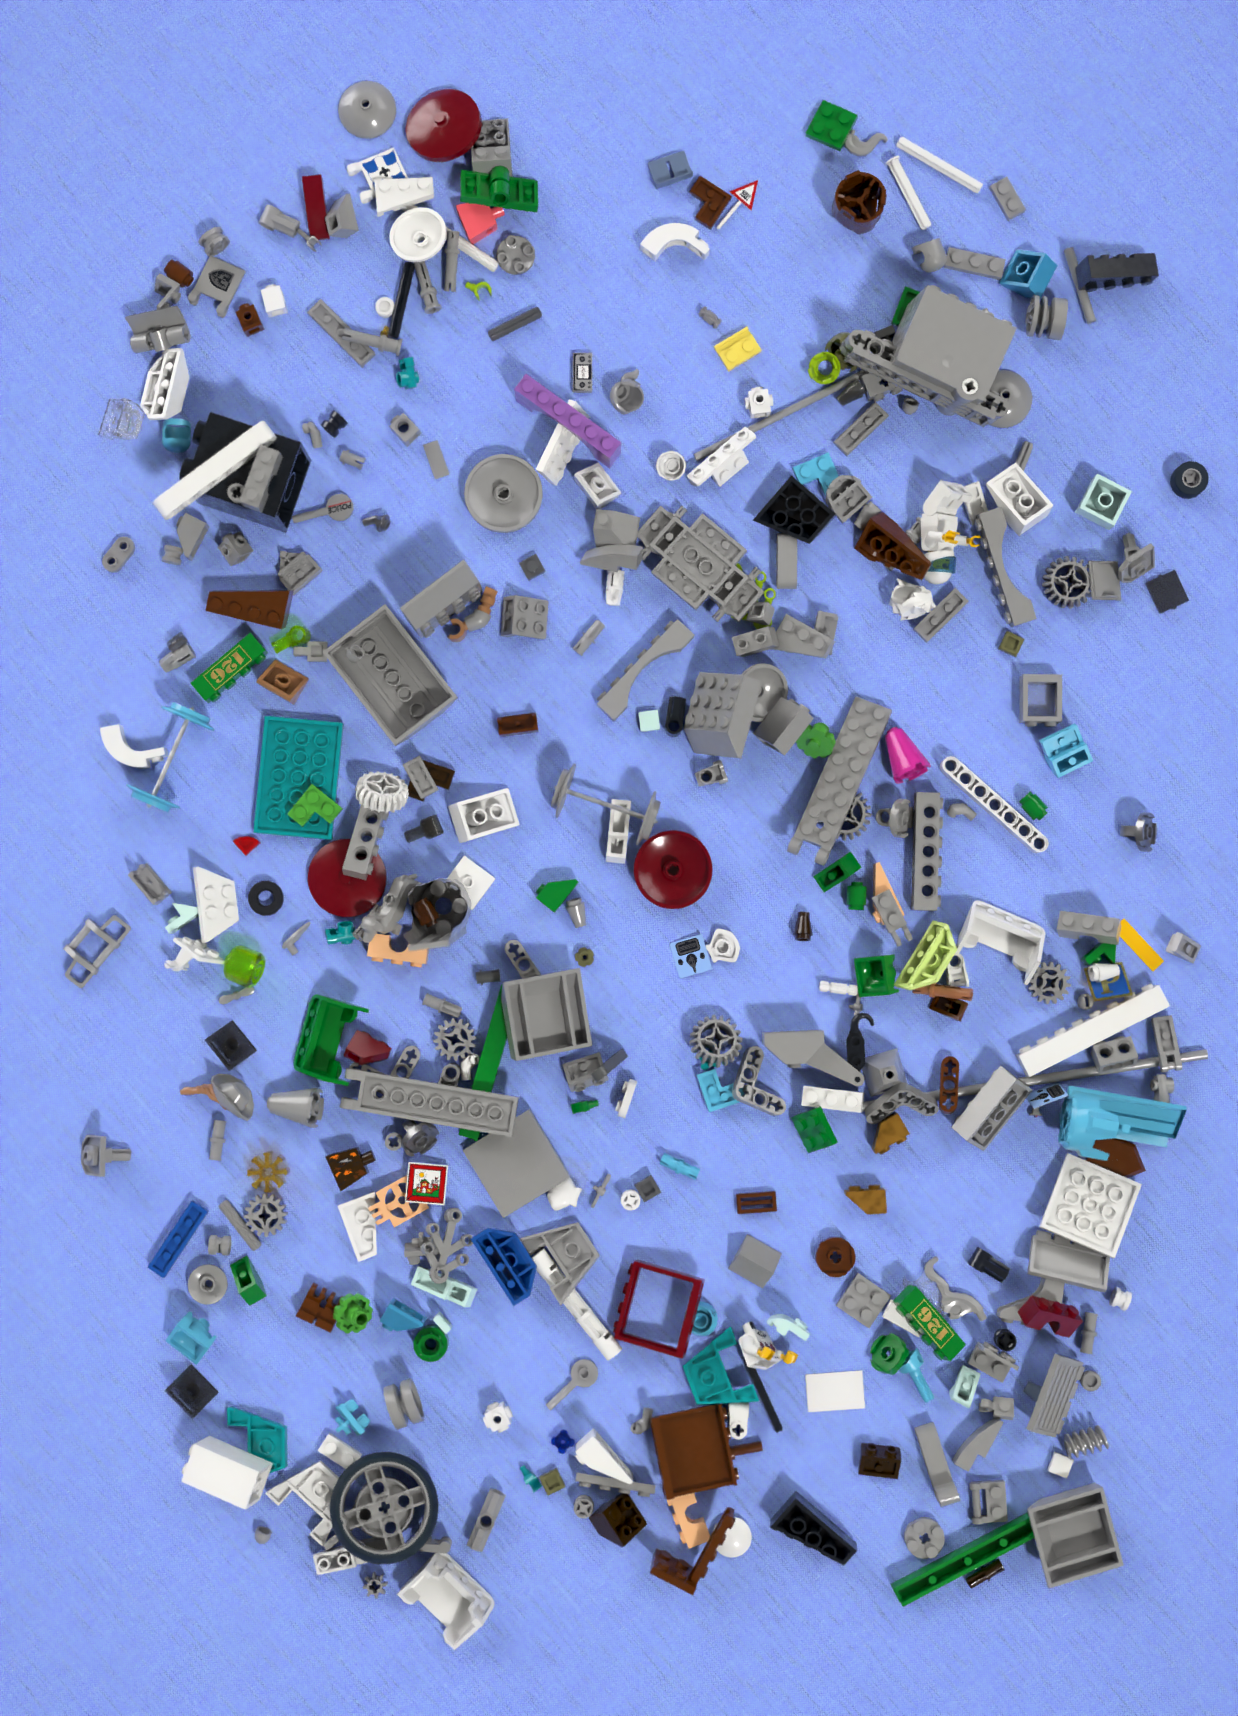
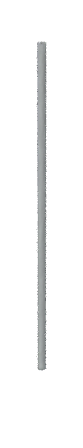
M861 370L747 428L754 433L860 380L862 375L869 372ZM735 434L693 454L696 461L714 453Z

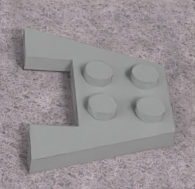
M578 1222L520 1238L530 1256L546 1246L566 1276L550 1287L560 1305L564 1303L600 1257Z

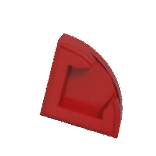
M249 836L233 840L234 844L245 856L261 843L259 840Z

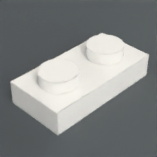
M330 1432L318 1449L320 1453L344 1469H347L362 1456V1453Z

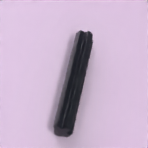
M411 262L404 263L388 332L390 337L398 338L415 269L414 264Z

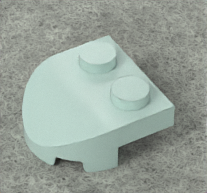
M775 1314L767 1320V1324L770 1326L774 1324L777 1327L776 1331L784 1337L789 1330L805 1341L810 1335L806 1323L797 1317L794 1320L784 1314Z

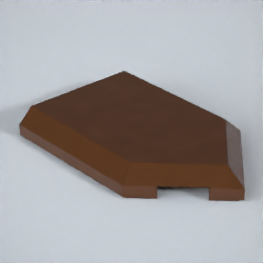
M1122 1139L1095 1140L1092 1148L1108 1153V1160L1104 1161L1087 1157L1085 1160L1126 1178L1146 1171L1136 1145Z

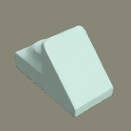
M172 903L180 917L176 915L168 921L169 925L165 927L167 932L174 934L198 917V907Z
M962 1365L959 1369L955 1385L949 1390L951 1400L970 1408L980 1373Z

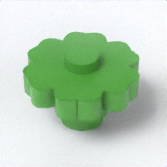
M819 722L813 726L809 724L796 743L799 749L804 750L805 755L812 758H817L818 756L826 758L832 754L836 740L834 735L829 732L828 726Z
M348 1293L340 1298V1305L334 1307L333 1319L337 1321V1328L347 1334L351 1331L358 1333L365 1329L366 1324L372 1318L373 1308L369 1306V1299L360 1293L355 1295Z

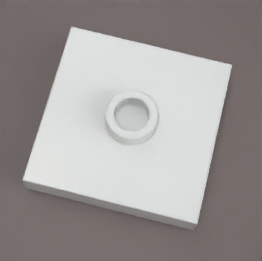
M463 856L447 878L451 880L457 879L464 885L471 900V910L475 908L495 881L493 876L466 856Z

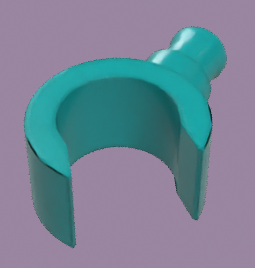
M525 1465L520 1467L524 1476L523 1480L526 1485L529 1484L533 1493L540 1489L542 1485L535 1474L530 1472L529 1469L527 1470Z

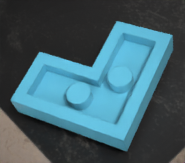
M829 452L797 465L792 469L797 481L802 485L818 479L825 497L830 483L839 477Z
M715 1068L697 1074L709 1112L739 1103L732 1096L734 1083L721 1087ZM743 1088L739 1089V1092H741V1096L745 1095L743 1092Z

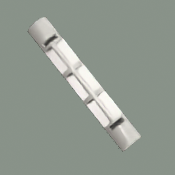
M544 1248L532 1256L537 1265L536 1271L550 1287L565 1278ZM574 1289L563 1304L592 1339V1342L607 1361L612 1359L622 1350V1347Z

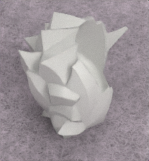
M899 578L897 579L899 585L892 591L889 605L893 607V613L901 616L900 621L918 618L926 612H931L932 608H936L930 590L924 586L910 584Z

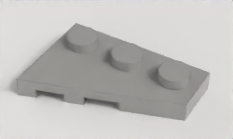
M786 614L776 631L779 647L770 650H780L826 659L836 641Z

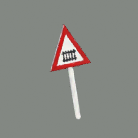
M758 180L730 191L739 201L719 223L717 229L724 225L741 203L752 211Z

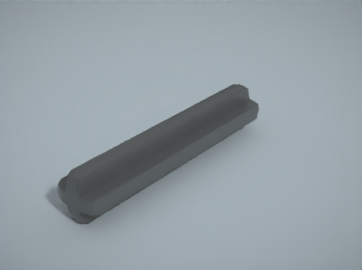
M535 307L489 330L488 335L492 341H495L541 318L542 313L539 307Z

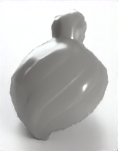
M638 369L625 373L621 377V382L615 383L610 391V400L613 407L623 415L639 409L644 401V394L640 387L641 384L635 381L639 375Z

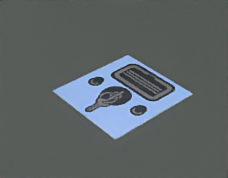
M702 934L669 943L680 979L712 969Z
M1055 1082L1032 1091L1026 1099L1035 1109L1069 1095L1059 1082Z

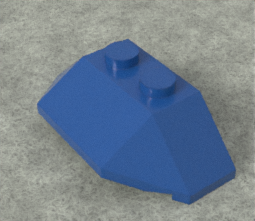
M486 1228L471 1238V1241L513 1306L531 1295L537 1265L516 1232Z

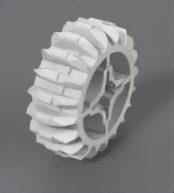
M379 771L363 774V777H359L355 788V795L359 804L364 805V808H370L371 811L376 810L385 813L388 811L394 813L395 810H401V807H405L409 795L408 785L405 784V780L400 779L399 776H393V773L387 774L386 772L380 773Z

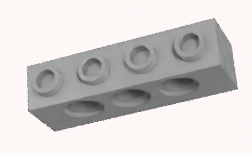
M361 805L342 868L343 875L366 880L368 874H372L374 863L371 862L373 856L376 857L378 854L379 845H377L378 838L382 839L384 833L382 824L383 820L387 821L389 811L387 813L376 810L371 811L370 808H364V805ZM369 818L377 819L373 824L367 822ZM364 836L372 837L368 842L362 840ZM359 854H365L367 856L364 860H359L356 858Z

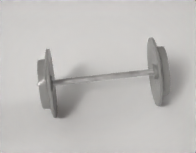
M573 764L569 770L563 769L557 785L554 786L555 792L551 807L556 809V818L559 817L566 796L569 794L642 819L643 823L636 845L642 839H649L653 825L658 823L656 817L661 804L660 801L656 800V791L653 792L646 814L643 815L570 790L576 764Z

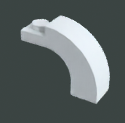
M669 223L659 226L651 231L640 243V251L654 261L658 259L665 249L674 245L690 249L705 261L709 255L710 248L704 240L697 239L699 237V230L682 223Z
M120 724L100 728L102 741L107 751L116 760L125 765L139 769L151 768L150 760H152V763L164 761V757L169 756L168 750L164 747L146 751L133 750L128 745L124 728Z

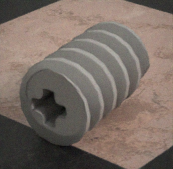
M1099 1425L1095 1426V1432L1089 1427L1087 1428V1434L1081 1429L1079 1435L1075 1431L1072 1432V1438L1069 1434L1064 1435V1446L1070 1460L1071 1453H1074L1076 1458H1079V1451L1086 1456V1449H1089L1092 1454L1094 1453V1447H1097L1100 1452L1102 1451V1445L1107 1450L1109 1449L1105 1433Z

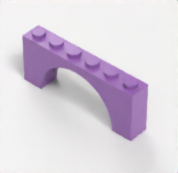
M525 374L515 387V397L518 403L531 412L533 410L541 412L561 424L588 447L594 458L609 469L620 456L621 442L529 375Z

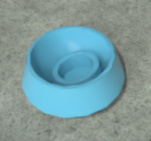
M699 1302L692 1329V1334L695 1336L709 1335L717 1326V1313L713 1306L707 1302Z

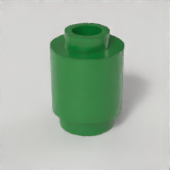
M1031 791L1019 801L1022 805L1021 808L1033 820L1036 818L1041 820L1048 813L1046 811L1048 806Z
M851 882V886H847L846 905H848V910H864L867 887L863 886V882Z

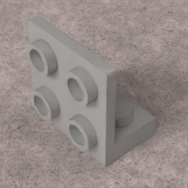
M518 595L503 597L501 636L511 637L518 635L546 639L549 602L547 600Z
M986 1341L984 1344L977 1342L967 1360V1363L1002 1383L1010 1368L1017 1371L1019 1369V1366L1015 1364L1016 1360L1004 1351L1001 1354L998 1353L999 1350Z

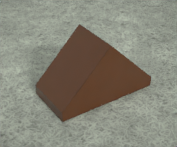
M935 996L929 1009L961 1022L968 1003L959 999Z

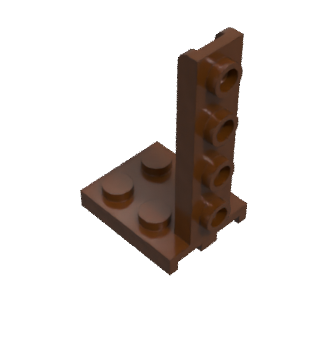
M731 1507L725 1509L694 1567L690 1566L685 1560H679L669 1552L656 1548L652 1558L650 1574L693 1595L700 1578L704 1579L707 1574L709 1561H714L718 1552L716 1551L718 1545H723L727 1536L725 1532L728 1528L731 1529L735 1523L734 1509Z

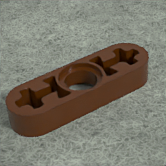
M952 1056L944 1058L940 1067L939 1109L944 1114H952L958 1105L959 1062ZM948 1062H952V1065L955 1067L952 1068L951 1076H944V1074H948V1067L945 1065ZM950 1080L954 1083L955 1087L953 1090H946L943 1083ZM947 1095H951L950 1104H953L950 1109H946V1105H943V1103H946Z

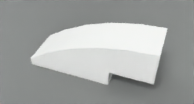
M612 799L611 804L628 810L631 809V801ZM613 809L610 812L606 862L625 864L630 815Z

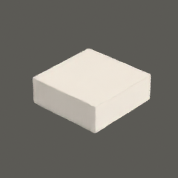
M1054 1451L1047 1470L1067 1479L1074 1459L1071 1458L1070 1460L1067 1456Z

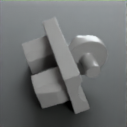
M419 1232V1238H412V1242L405 1243L404 1256L408 1258L410 1265L419 1264L420 1256H425L421 1252V1245L426 1242H431L434 1245L433 1254L437 1261L439 1259V1252L432 1238L424 1237L423 1232ZM427 1245L426 1251L429 1252L430 1247Z

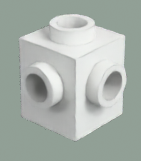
M755 387L748 391L747 398H745L746 410L749 409L750 419L770 416V406H773L772 394H768V389Z
M504 1401L499 1404L494 1402L487 1406L483 1421L487 1429L491 1428L492 1432L498 1431L500 1433L509 1428L508 1425L511 1424L513 1414L510 1407L505 1406ZM499 1416L501 1420L495 1422L494 1417Z

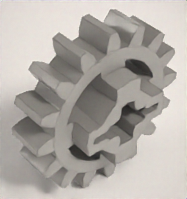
M1042 962L1041 968L1038 967L1029 982L1032 986H1029L1028 990L1034 991L1031 996H1038V1002L1044 999L1045 1004H1049L1050 1000L1053 1004H1056V998L1063 1000L1062 994L1069 993L1065 989L1066 987H1071V984L1066 982V980L1070 979V976L1064 975L1067 970H1060V964L1054 967L1053 962H1049L1048 966L1045 962ZM1045 970H1053L1056 973L1048 975V973L1045 972ZM1037 978H1039L1038 986L1036 985ZM1046 979H1048V980L1053 979L1052 982L1050 983V984L1052 985V987L1046 986V984H1047ZM1060 980H1061V988L1058 987ZM1049 991L1053 996H1045L1042 993Z
M452 1018L450 1024L445 1020L444 1027L442 1025L438 1026L440 1032H434L438 1039L433 1040V1042L439 1045L435 1049L442 1050L440 1056L447 1054V1060H450L452 1056H454L455 1061H458V1056L465 1059V1052L471 1054L472 1052L469 1048L476 1046L472 1043L476 1036L471 1035L475 1030L468 1029L470 1023L463 1025V1019L456 1023L455 1018ZM455 1026L453 1032H444L447 1028ZM462 1029L467 1033L468 1040L463 1037ZM455 1034H457V1038L463 1042H457L455 1043V1045H453L452 1040H450V1038H447L446 1036L453 1037ZM442 1039L447 1042L448 1050L443 1046ZM460 1045L465 1046L464 1050L455 1053L456 1047Z
M264 1193L262 1199L257 1195L255 1196L256 1202L250 1200L249 1204L251 1207L245 1208L249 1212L244 1215V1218L249 1219L246 1226H252L251 1232L257 1230V1236H260L262 1232H264L265 1237L269 1236V1232L275 1235L277 1234L276 1228L281 1231L283 1229L281 1223L285 1224L287 1222L283 1218V1216L288 1215V1212H283L286 1204L280 1205L281 1198L274 1200V1194L268 1198L267 1193ZM259 1203H261V1209L259 1211L254 1212L255 1207ZM270 1203L273 1204L277 1208V1210H274L270 1206ZM265 1210L267 1214H270V1217H268L267 1220L264 1216H262V1213H264ZM278 1218L277 1223L271 1227V1221ZM254 1220H257L259 1223H261V1227L257 1225Z

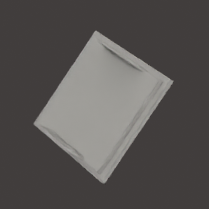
M1088 561L1092 600H1121L1118 562Z

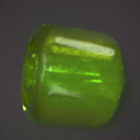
M242 945L234 947L225 958L223 971L225 978L246 988L254 987L264 973L265 956Z

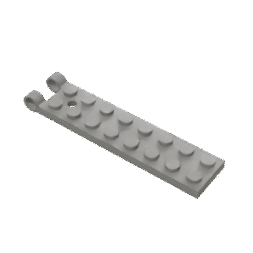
M855 697L836 739L832 754L828 757L796 832L788 845L787 852L797 855L803 841L821 847L815 857V863L825 866L892 714L891 709ZM818 822L824 823L822 828H818L816 825Z
M346 1068L345 1078L358 1080L361 1083L358 1100L341 1097L340 1108L509 1137L513 1136L519 1097ZM378 1090H381L383 1092V1096L381 1098L377 1097L376 1092Z

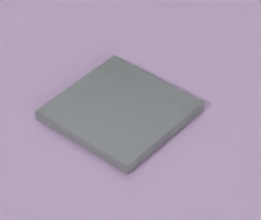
M530 1109L515 1118L512 1137L490 1133L463 1150L503 1218L571 1177Z

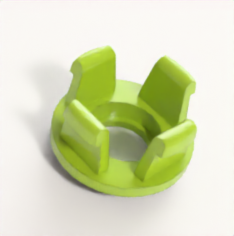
M820 352L811 359L808 374L811 379L819 384H830L838 378L841 364L834 354ZM825 360L832 364V371L828 375H822L818 369L819 364Z

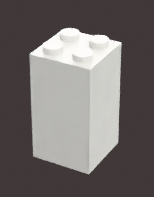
M208 1436L190 1447L188 1452L190 1457L188 1463L182 1469L183 1477L181 1482L246 1510L260 1501L273 1463L212 1436Z

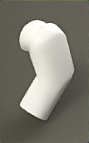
M471 1053L461 1062L462 1080H471V1069L479 1063V1055Z

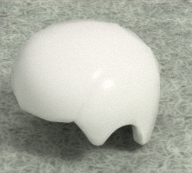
M667 451L658 457L656 469L660 477L674 481L681 478L685 473L686 462L680 453Z

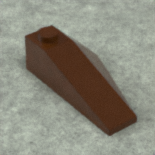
M883 512L870 518L855 546V549L868 560L881 562L886 567H894L902 573L920 580L924 579L932 565L902 528Z

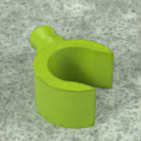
M467 282L465 288L474 292L478 301H480L478 294L480 288L488 289L490 296H492L491 287L486 282H480L477 285Z

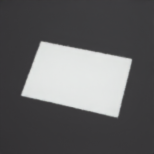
M862 1370L805 1375L808 1412L865 1408Z

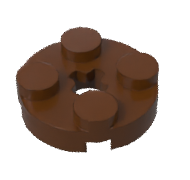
M829 1237L820 1242L816 1250L815 1259L818 1267L826 1275L842 1277L854 1266L856 1256L853 1247L848 1241L841 1237ZM835 1251L838 1255H841L837 1262L830 1259V1255H833Z

